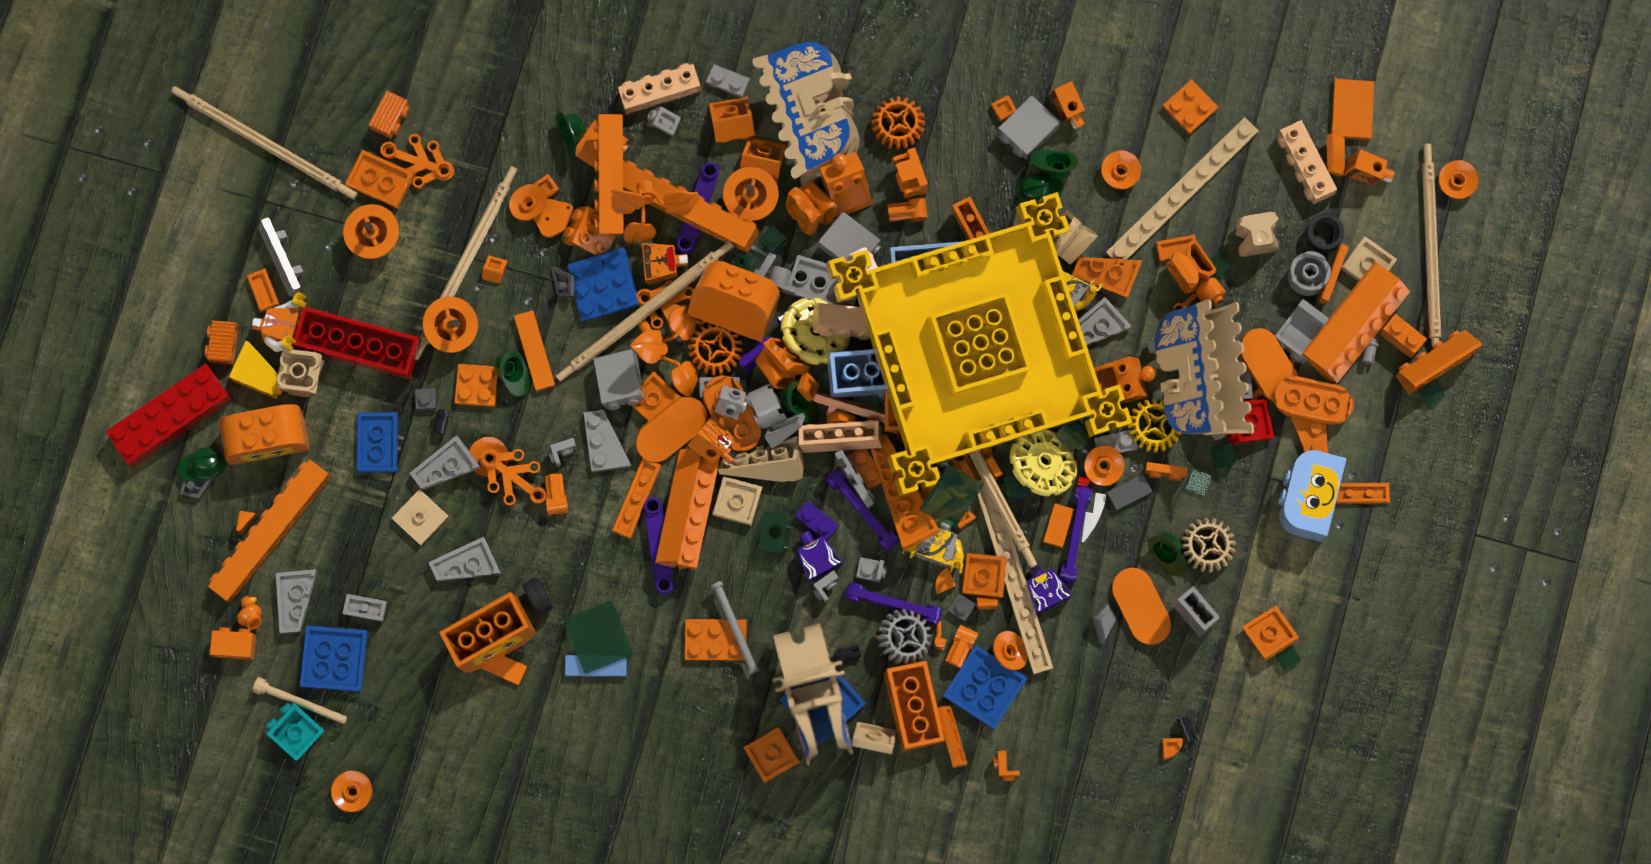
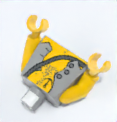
M1063 271L1075 311L1078 312L1090 305L1097 294L1096 291L1103 287V283L1096 287L1094 282L1097 278L1088 284Z
M941 518L938 527L940 533L906 550L911 553L910 558L914 556L949 568L950 572L957 568L960 570L959 574H961L964 553L961 541L956 538L957 534L950 532L953 521Z

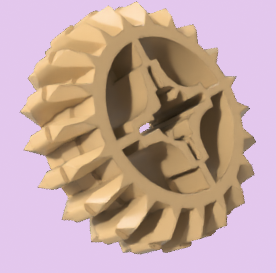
M1204 518V524L1198 519L1196 521L1197 527L1191 523L1189 527L1192 531L1186 529L1184 533L1188 537H1182L1181 541L1187 543L1182 545L1183 550H1188L1183 553V556H1190L1187 563L1190 564L1194 561V569L1201 565V572H1204L1205 568L1208 567V571L1211 573L1213 566L1219 571L1221 569L1220 564L1226 567L1228 565L1226 560H1232L1233 557L1228 553H1235V549L1230 546H1234L1236 541H1229V539L1234 537V534L1230 533L1227 535L1230 528L1227 526L1225 529H1222L1221 527L1224 524L1222 521L1219 525H1215V518L1212 519L1211 524H1209L1208 518ZM1202 530L1213 531L1208 537L1196 534ZM1218 534L1223 539L1224 551L1216 543ZM1213 537L1211 547L1203 553L1206 546L1204 542L1207 543ZM1192 540H1195L1196 544L1201 548L1198 556L1193 550ZM1209 553L1221 556L1216 560H1204V557Z

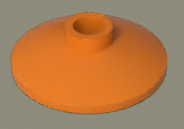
M1123 150L1115 151L1104 159L1101 170L1102 176L1111 187L1127 189L1135 185L1139 180L1141 164L1132 153ZM1118 169H1123V170H1124V174H1123V175L1118 174V173H1117V170H1118Z
M1451 161L1440 171L1439 185L1442 191L1451 198H1467L1478 187V173L1466 161ZM1454 179H1459L1461 184H1455Z
M524 185L513 193L509 203L510 211L515 218L522 221L535 219L544 211L547 205V195L538 185Z
M484 437L477 440L469 450L481 466V468L474 471L481 476L488 477L487 468L483 467L480 463V455L484 450L494 449L498 454L508 452L504 443L494 437ZM508 460L500 461V462L503 463V464L506 466L507 463H508ZM495 468L496 475L501 473Z
M1106 445L1092 449L1084 462L1087 477L1093 483L1101 486L1117 482L1125 468L1121 453L1117 449ZM1102 461L1107 462V467L1104 469L1100 467Z
M1004 631L996 636L993 642V651L997 661L1008 670H1019L1024 667L1028 656L1022 638L1011 631Z
M347 771L339 775L331 789L334 803L340 809L347 812H356L365 808L370 802L373 792L370 780L364 774L357 771ZM352 788H355L357 791L354 796H351L349 793Z

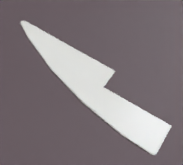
M1096 493L1093 513L1086 512L1082 543L1093 531L1101 516L1106 499L1105 494Z

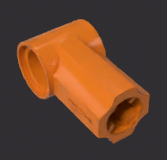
M914 198L908 202L888 204L889 222L905 220L921 222L927 220L926 199Z
M968 454L963 455V460L956 461L954 458L950 459V463L953 465L964 487L980 479Z
M550 474L545 476L548 515L568 513L563 475Z
M960 625L945 662L961 668L979 633Z

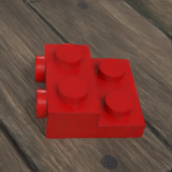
M1267 399L1244 401L1249 402L1251 405V411L1245 415V421L1253 424L1254 432L1250 434H1226L1227 439L1231 440L1232 445L1250 444L1254 441L1273 439L1274 433Z

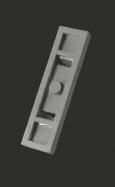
M263 219L258 229L289 296L292 297L301 288L297 277L302 275L301 265L291 267L281 246V243L286 241L287 238L285 230L275 232L270 219Z

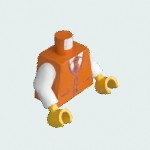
M300 292L294 295L293 300L267 309L265 319H253L252 329L261 331L263 341L275 352L285 349L292 351L295 349L292 344L296 343L294 336L301 316L299 306L302 308L306 306V303L302 301L306 299V296Z

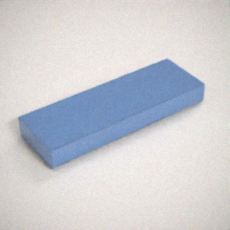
M566 655L565 676L627 677V656Z

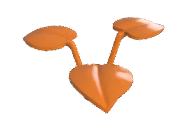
M644 180L640 181L636 186L638 193L612 189L611 206L613 211L619 214H630L635 209H640L641 207V224L636 222L628 224L624 229L623 237L627 243H643L654 238L656 234V229L653 225L645 224V205L651 204L655 197L661 206H666L667 213L681 214L687 212L695 205L698 199V192L673 191L665 195L662 201L658 191H653L652 183Z
M684 305L674 309L669 316L668 324L670 330L675 333L673 336L662 339L658 331L647 330L636 337L629 347L648 364L656 363L659 359L675 364L677 367L671 371V381L682 395L690 397L698 381L696 367L689 361H684L680 365L678 361L665 357L668 351L666 342L678 336L681 340H688L694 334L696 327L695 317L687 315L689 306Z

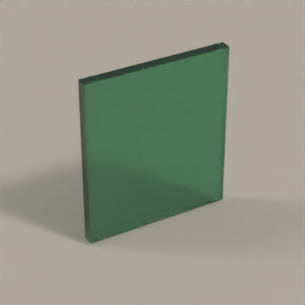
M948 465L920 510L956 528L984 484Z
M612 600L563 619L584 674L634 655Z

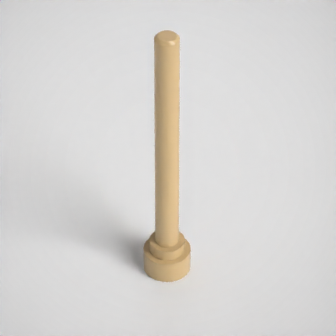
M258 677L253 686L252 692L265 695L267 693L287 702H294L297 706L345 724L347 716L269 686V683L266 682L267 680Z

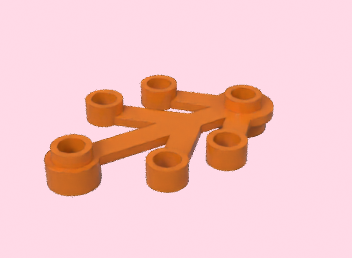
M412 134L409 137V142L415 148L418 157L397 150L392 142H385L381 146V153L384 158L393 159L395 157L414 164L406 168V170L414 174L425 169L433 171L423 177L417 176L413 179V185L416 189H423L426 183L435 179L441 181L450 180L454 175V167L450 162L443 160L437 141L432 140L427 144V148L434 155L436 163L428 160L418 134ZM413 138L419 139L417 143H412ZM436 144L437 148L435 150H431L430 146ZM392 149L393 153L388 155L386 151ZM448 169L447 174H442L441 171ZM417 180H422L420 186L415 184Z
M669 280L665 285L652 291L646 288L640 289L637 292L639 307L647 303L641 300L643 296H648L650 300L674 281ZM686 287L684 291L676 294L660 307L667 321L671 312L677 307H681L676 305V303L685 299L691 300V296H687L686 291H694L693 287ZM654 311L649 315L653 329L660 330L663 327V320ZM695 318L696 324L698 325H705L708 323L706 321H700L698 320V318ZM657 320L661 322V325L658 327L654 326V322Z
M486 449L480 455V463L483 467L487 468L489 480L487 488L489 492L496 493L500 488L499 483L496 482V468L502 473L505 491L503 500L506 505H513L516 501L511 480L529 493L530 499L534 503H542L546 499V492L543 488H534L517 475V473L525 472L537 473L540 470L538 462L532 461L529 464L507 467L500 461L510 459L521 461L524 458V452L521 449L499 454L494 449ZM516 451H520L522 453V457L520 459H516L514 457V453ZM492 455L494 458L493 462L488 463L486 456ZM531 464H537L538 469L532 471L530 469ZM490 484H497V490L492 491ZM535 492H541L542 497L540 499H535ZM508 495H511L514 500L512 503L506 502V497Z

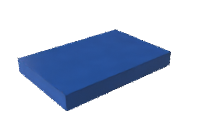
M398 412L357 413V473H398Z

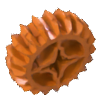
M897 96V101L895 102L890 97L889 104L886 101H882L883 107H876L877 112L873 113L875 119L872 120V125L875 126L873 133H878L876 139L883 138L881 141L883 145L889 142V148L896 144L897 150L900 149V144H903L905 149L908 148L907 142L914 145V139H920L918 133L924 132L922 126L925 125V121L921 120L924 118V114L919 113L921 108L919 106L914 108V101L908 104L907 97L904 99V102L900 101V96ZM893 110H902V111H901L900 113H898V114H895V113H893V112H890V111H893ZM909 114L915 122L913 129L906 122ZM884 117L891 124L888 132L885 131L882 125ZM902 120V125L898 124L895 126V121L899 122ZM898 132L905 134L904 136H894Z
M708 323V329H705L703 325L700 326L702 333L697 330L694 332L698 338H690V341L694 343L689 345V349L693 350L689 353V356L695 357L692 363H699L697 366L698 370L705 367L704 374H708L709 370H712V376L716 375V370H719L720 375H723L724 368L727 372H730L729 365L736 367L737 363L734 360L740 361L741 356L738 354L743 352L742 348L739 347L742 345V341L737 340L739 334H733L732 331H726V329L719 328L716 325L712 327L711 323ZM710 335H717L712 341H703ZM724 337L731 342L732 351H728L722 345ZM716 345H718L719 350H716L713 353L712 348H715ZM700 346L709 352L707 361L699 353ZM718 357H728L723 362L713 363Z

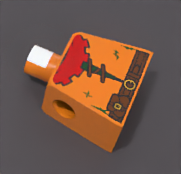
M1068 82L1054 89L1049 95L1064 122L1070 120L1074 129L1085 125L1080 115L1085 109L1073 82ZM1068 106H1071L1073 108V111H1070L1068 109Z
M1360 149L1348 158L1345 177L1375 185L1381 180L1391 182L1395 172L1386 169L1387 160Z
M642 244L646 285L678 277L677 267L688 266L687 254L676 255L673 245Z

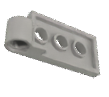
M797 255L792 272L779 266H773L769 279L778 287L779 292L802 299L807 298L808 300H814V297L822 298L828 304L855 307L857 296L850 300L837 302L833 287L838 282L836 278L830 280L826 263ZM803 272L807 275L805 281L799 282L795 278L796 274ZM823 278L826 284L822 288L816 287L814 284L815 280Z

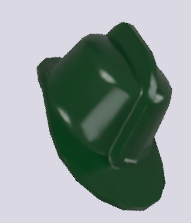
M557 112V127L564 138L569 153L575 156L576 143L586 133L585 125L577 114L564 115L561 112Z
M1037 150L1030 157L1031 163L1035 167L1042 169L1047 176L1055 180L1069 177L1071 170L1078 164L1077 157L1074 154L1063 151Z
M1045 173L1023 178L1016 188V196L1021 203L1035 199L1037 205L1039 204L1038 200L1044 196L1058 192L1060 198L1063 193L1061 180L1052 179Z
M510 350L504 356H498L495 364V374L504 382L508 391L514 396L526 394L531 386V376L521 354L518 351Z
M798 381L791 382L787 389L778 394L783 410L789 414H804V423H815L819 416L817 402H814V400L808 401L797 390Z
M203 447L195 453L185 456L180 461L178 473L183 480L188 482L217 477L225 470L226 460L220 452L209 447Z
M1167 531L1163 532L1160 536H1153L1149 539L1148 549L1163 571L1172 576L1182 575L1186 570V561L1181 553V541Z

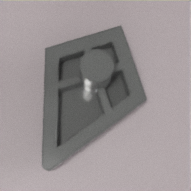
M551 267L557 296H574V276L557 267Z
M213 478L196 482L183 480L180 495L200 499Z
M1106 603L1092 617L1098 643L1102 645L1117 619Z

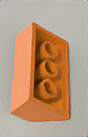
M1457 330L1448 336L1449 340L1445 343L1440 341L1433 345L1431 352L1426 354L1424 351L1415 357L1416 361L1412 364L1407 362L1400 366L1396 377L1410 396L1474 355L1482 346L1481 342L1468 331L1464 330L1459 333Z

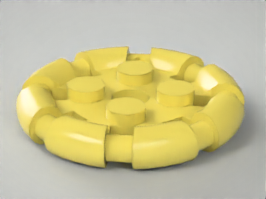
M815 297L814 300L800 299L789 306V311L784 313L781 321V331L784 335L782 339L787 349L792 354L794 353L800 357L799 360L813 365H819V363L828 364L827 356L830 353L847 350L850 337L841 338L839 335L815 336L811 333L814 308L818 303L828 304L822 298ZM813 307V310L809 312L808 308ZM795 315L800 318L799 321L795 319ZM791 331H796L797 336L791 334ZM831 343H833V344H835L837 347L835 348V347H832V346H830V345H831ZM799 346H803L806 349V351L801 349ZM816 350H821L822 355H819Z
M1048 429L1015 439L1016 443L1012 444L1010 449V464H1013L1014 469L1012 471L1015 477L1023 486L1029 487L1031 492L1041 496L1059 495L1071 487V482L1075 480L1077 475V460L1074 459L1073 455L1075 453L1064 438L1061 439L1056 435V432ZM1041 457L1047 459L1048 465H1044L1041 462ZM1033 476L1034 478H1036V479H1038V480H1037L1036 482H1034V481L1031 480L1030 478Z

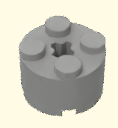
M1313 251L1297 256L1288 271V281L1291 289L1304 296L1317 295L1321 292L1331 275V268L1325 260L1326 258ZM1307 271L1311 272V277L1307 276Z
M770 383L749 392V395L745 396L749 406L752 407L753 411H756L753 416L761 429L770 428L787 420L778 395L774 394V387Z

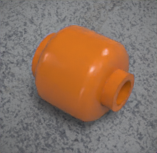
M1204 278L1197 284L1196 295L1201 302L1208 299L1211 301V306L1217 307L1224 301L1223 297L1226 291L1216 278Z

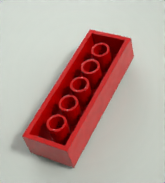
M303 307L294 336L296 343L292 345L296 350L316 352L321 354L322 357L410 380L421 340L413 335Z
M204 364L105 432L125 462L133 468L231 402L232 399L211 368Z

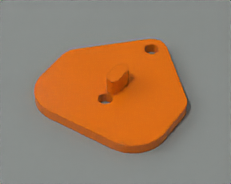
M547 199L544 211L534 219L542 235L551 238L564 232L571 217L573 206L569 203Z

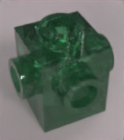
M738 250L736 255L732 253L727 261L731 265L753 273L756 270V267H754L756 259L749 252L746 253Z

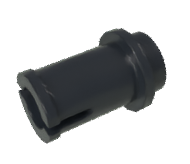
M438 409L435 412L436 420L433 433L446 434L448 418L451 417L449 415L450 411Z
M859 645L843 649L838 647V650H835L837 662L842 661L844 663L845 660L862 657Z
M1188 715L1177 719L1178 724H1176L1180 727L1185 743L1197 738L1190 722L1192 719H1189Z

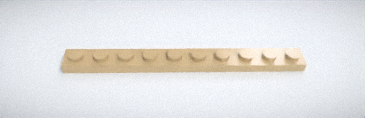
M1244 117L1106 252V255L1110 259L1128 260L1224 167L1259 130Z
M982 479L974 481L975 490L996 556L1007 557L1005 586L1033 675L1053 669L1014 541Z

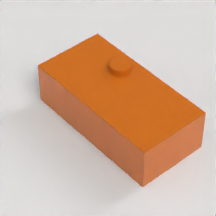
M927 661L886 669L884 677L901 751L904 752L943 743L945 739Z

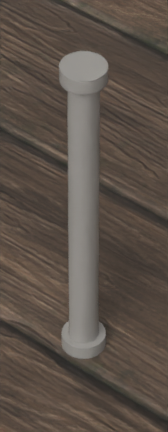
M722 581L711 585V588L716 592L749 670L747 672L749 675L755 674L760 671L759 666L756 667L722 588L723 583Z

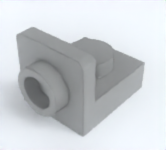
M663 107L654 108L648 114L647 120L649 121L647 126L655 127L671 136L674 134L681 117Z
M574 438L550 445L552 451L548 453L551 462H556L557 467H560L561 463L558 455L567 456L574 453L573 450L577 449Z
M860 557L856 578L880 583L881 578H885L887 566H884V560L876 561Z
M834 571L814 584L815 590L813 593L819 601L823 600L825 603L829 601L823 590L829 591L837 585L838 576Z

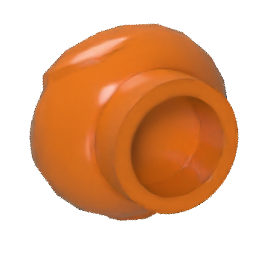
M245 596L241 600L243 609L238 613L237 621L240 625L250 630L256 629L262 623V611L258 605H255L256 597Z

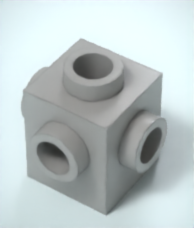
M723 385L718 395L714 412L737 419L740 412L744 413L747 405V401H744L746 392Z

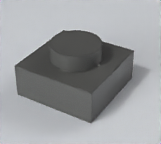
M435 388L415 389L417 411L437 409Z
M958 594L948 612L965 622L976 604Z

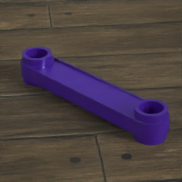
M711 162L703 166L694 191L698 192V195L703 197L705 202L709 204L720 173L718 166ZM708 169L716 171L712 176L707 175L705 172ZM685 222L677 241V248L681 254L688 255L694 251L701 230ZM683 242L691 243L688 249L681 248Z
M838 468L830 472L825 480L833 490L838 489L879 537L877 541L886 552L894 548L899 542L896 535L890 529L885 530L845 483L847 478Z
M1076 487L1074 502H1077L1067 563L1062 565L1060 573L1061 581L1066 583H1076L1078 567H1075L1086 504L1090 505L1093 491L1089 487Z
M651 497L645 501L644 511L655 586L659 594L668 595L674 589L672 568L655 563L664 524L663 507L659 499ZM655 502L659 507L656 511L648 510V505ZM668 581L670 588L668 590H661L659 588L660 583Z
M852 582L848 583L845 590L844 598L849 601L860 603V600L898 611L906 609L907 613L914 611V615L920 614L923 620H927L926 623L938 625L941 620L942 609L937 606H919L864 590V586Z

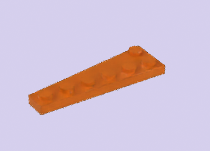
M887 434L883 435L882 448H871V452L902 547L906 551L939 534L940 531L918 490L899 496L895 480L899 479L900 476L898 471L892 473L887 457L897 452Z

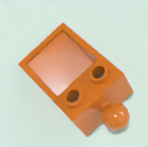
M856 152L846 156L844 154H836L831 162L819 166L827 195L837 205L836 219L842 212L850 214L873 205L865 171Z
M1131 356L1094 368L1101 391L1120 384L1125 399L1120 402V405L1148 397L1145 381H1153L1157 374L1152 366H1145L1141 369L1139 358Z

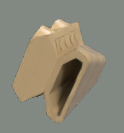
M1066 211L1061 216H1066L1070 231L1065 235L1052 238L1057 255L1071 265L1096 240L1098 235L1090 228L1082 225V222Z
M1275 212L1248 215L1238 219V223L1235 224L1237 231L1235 235L1244 238L1239 247V255L1241 257L1271 253L1278 250V241L1273 233V229L1279 219Z
M283 350L280 357L276 389L286 391L293 396L309 397L310 394H316L319 374L325 360L321 359L322 355L316 352Z

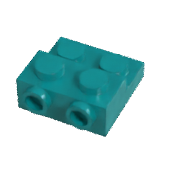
M292 702L291 704L286 703L280 709L281 715L276 720L272 718L266 724L267 730L265 733L297 761L325 730Z

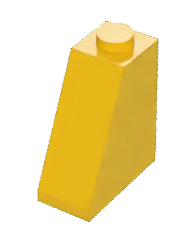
M245 341L229 378L233 382L274 399L283 392L276 389L278 373L249 342Z

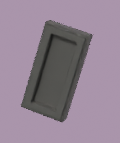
M1142 474L1108 491L1107 495L1117 511L1151 494L1152 490Z

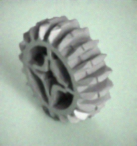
M906 609L901 610L900 613L898 610L894 611L893 615L888 614L886 616L887 620H882L881 622L884 627L878 628L882 635L877 636V639L883 641V643L879 644V647H885L882 654L890 653L888 656L889 660L895 658V663L898 664L902 661L904 665L908 664L909 661L915 663L916 659H922V654L928 652L925 647L931 645L927 639L931 638L932 635L926 633V631L930 630V627H924L927 620L920 621V614L914 616V611L907 613ZM898 621L909 623L904 629L895 626ZM915 629L917 631L918 640L914 636ZM904 633H906L905 638L907 639L905 641H903L904 636L902 635ZM891 634H892V635L894 636V638H895V643H894V645H893L892 640H891ZM905 645L914 648L911 653L899 651Z

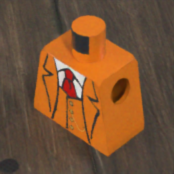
M714 416L705 423L687 445L711 463H715L721 456L730 464L737 456L729 448L734 441V437Z

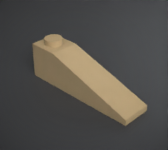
M799 437L786 438L774 448H764L762 445L757 447V450L752 453H738L730 464L721 459L718 472L722 475L779 482L802 479L804 462L803 452L799 446Z

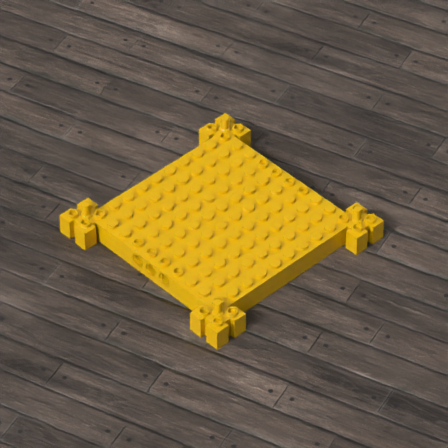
M1058 192L1042 197L1038 200V205L1035 199L1020 203L1016 207L1020 223L1026 221L1024 224L871 270H867L872 266L868 250L851 254L848 262H846L843 256L826 263L830 280L836 278L838 282L833 287L837 302L840 303L857 296L906 451L887 457L892 473L898 471L900 476L899 479L895 480L899 496L919 490L917 484L920 483L922 489L940 484L942 481L937 467L931 468L930 465L1088 416L1090 419L1085 421L1089 437L1109 431L1108 425H1111L1112 430L1132 423L1128 408L1121 409L1120 402L1125 400L1120 384L1102 391L1100 389L1052 238L1065 235L1070 231L1066 216L1059 217L1058 211L1063 208Z

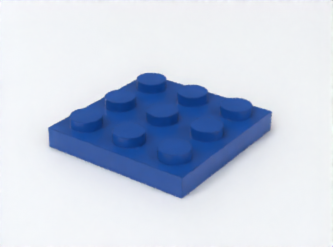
M625 248L568 264L569 273L574 276V293L582 322L639 306Z
M306 626L300 687L362 692L368 631Z
M976 645L943 697L995 730L1026 682L1027 677L1016 670L1004 668L997 661L996 657Z
M837 676L836 679L843 701L841 705L845 721L847 722L866 703L842 676ZM827 677L812 682L796 685L791 690L821 683L831 679L830 677ZM785 694L780 701L791 712L787 695ZM827 705L807 710L814 738L820 745L834 734Z

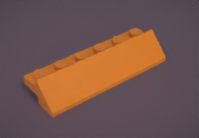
M693 449L679 450L655 563L674 568L675 566H680L693 570L697 569L720 457L715 463H711Z

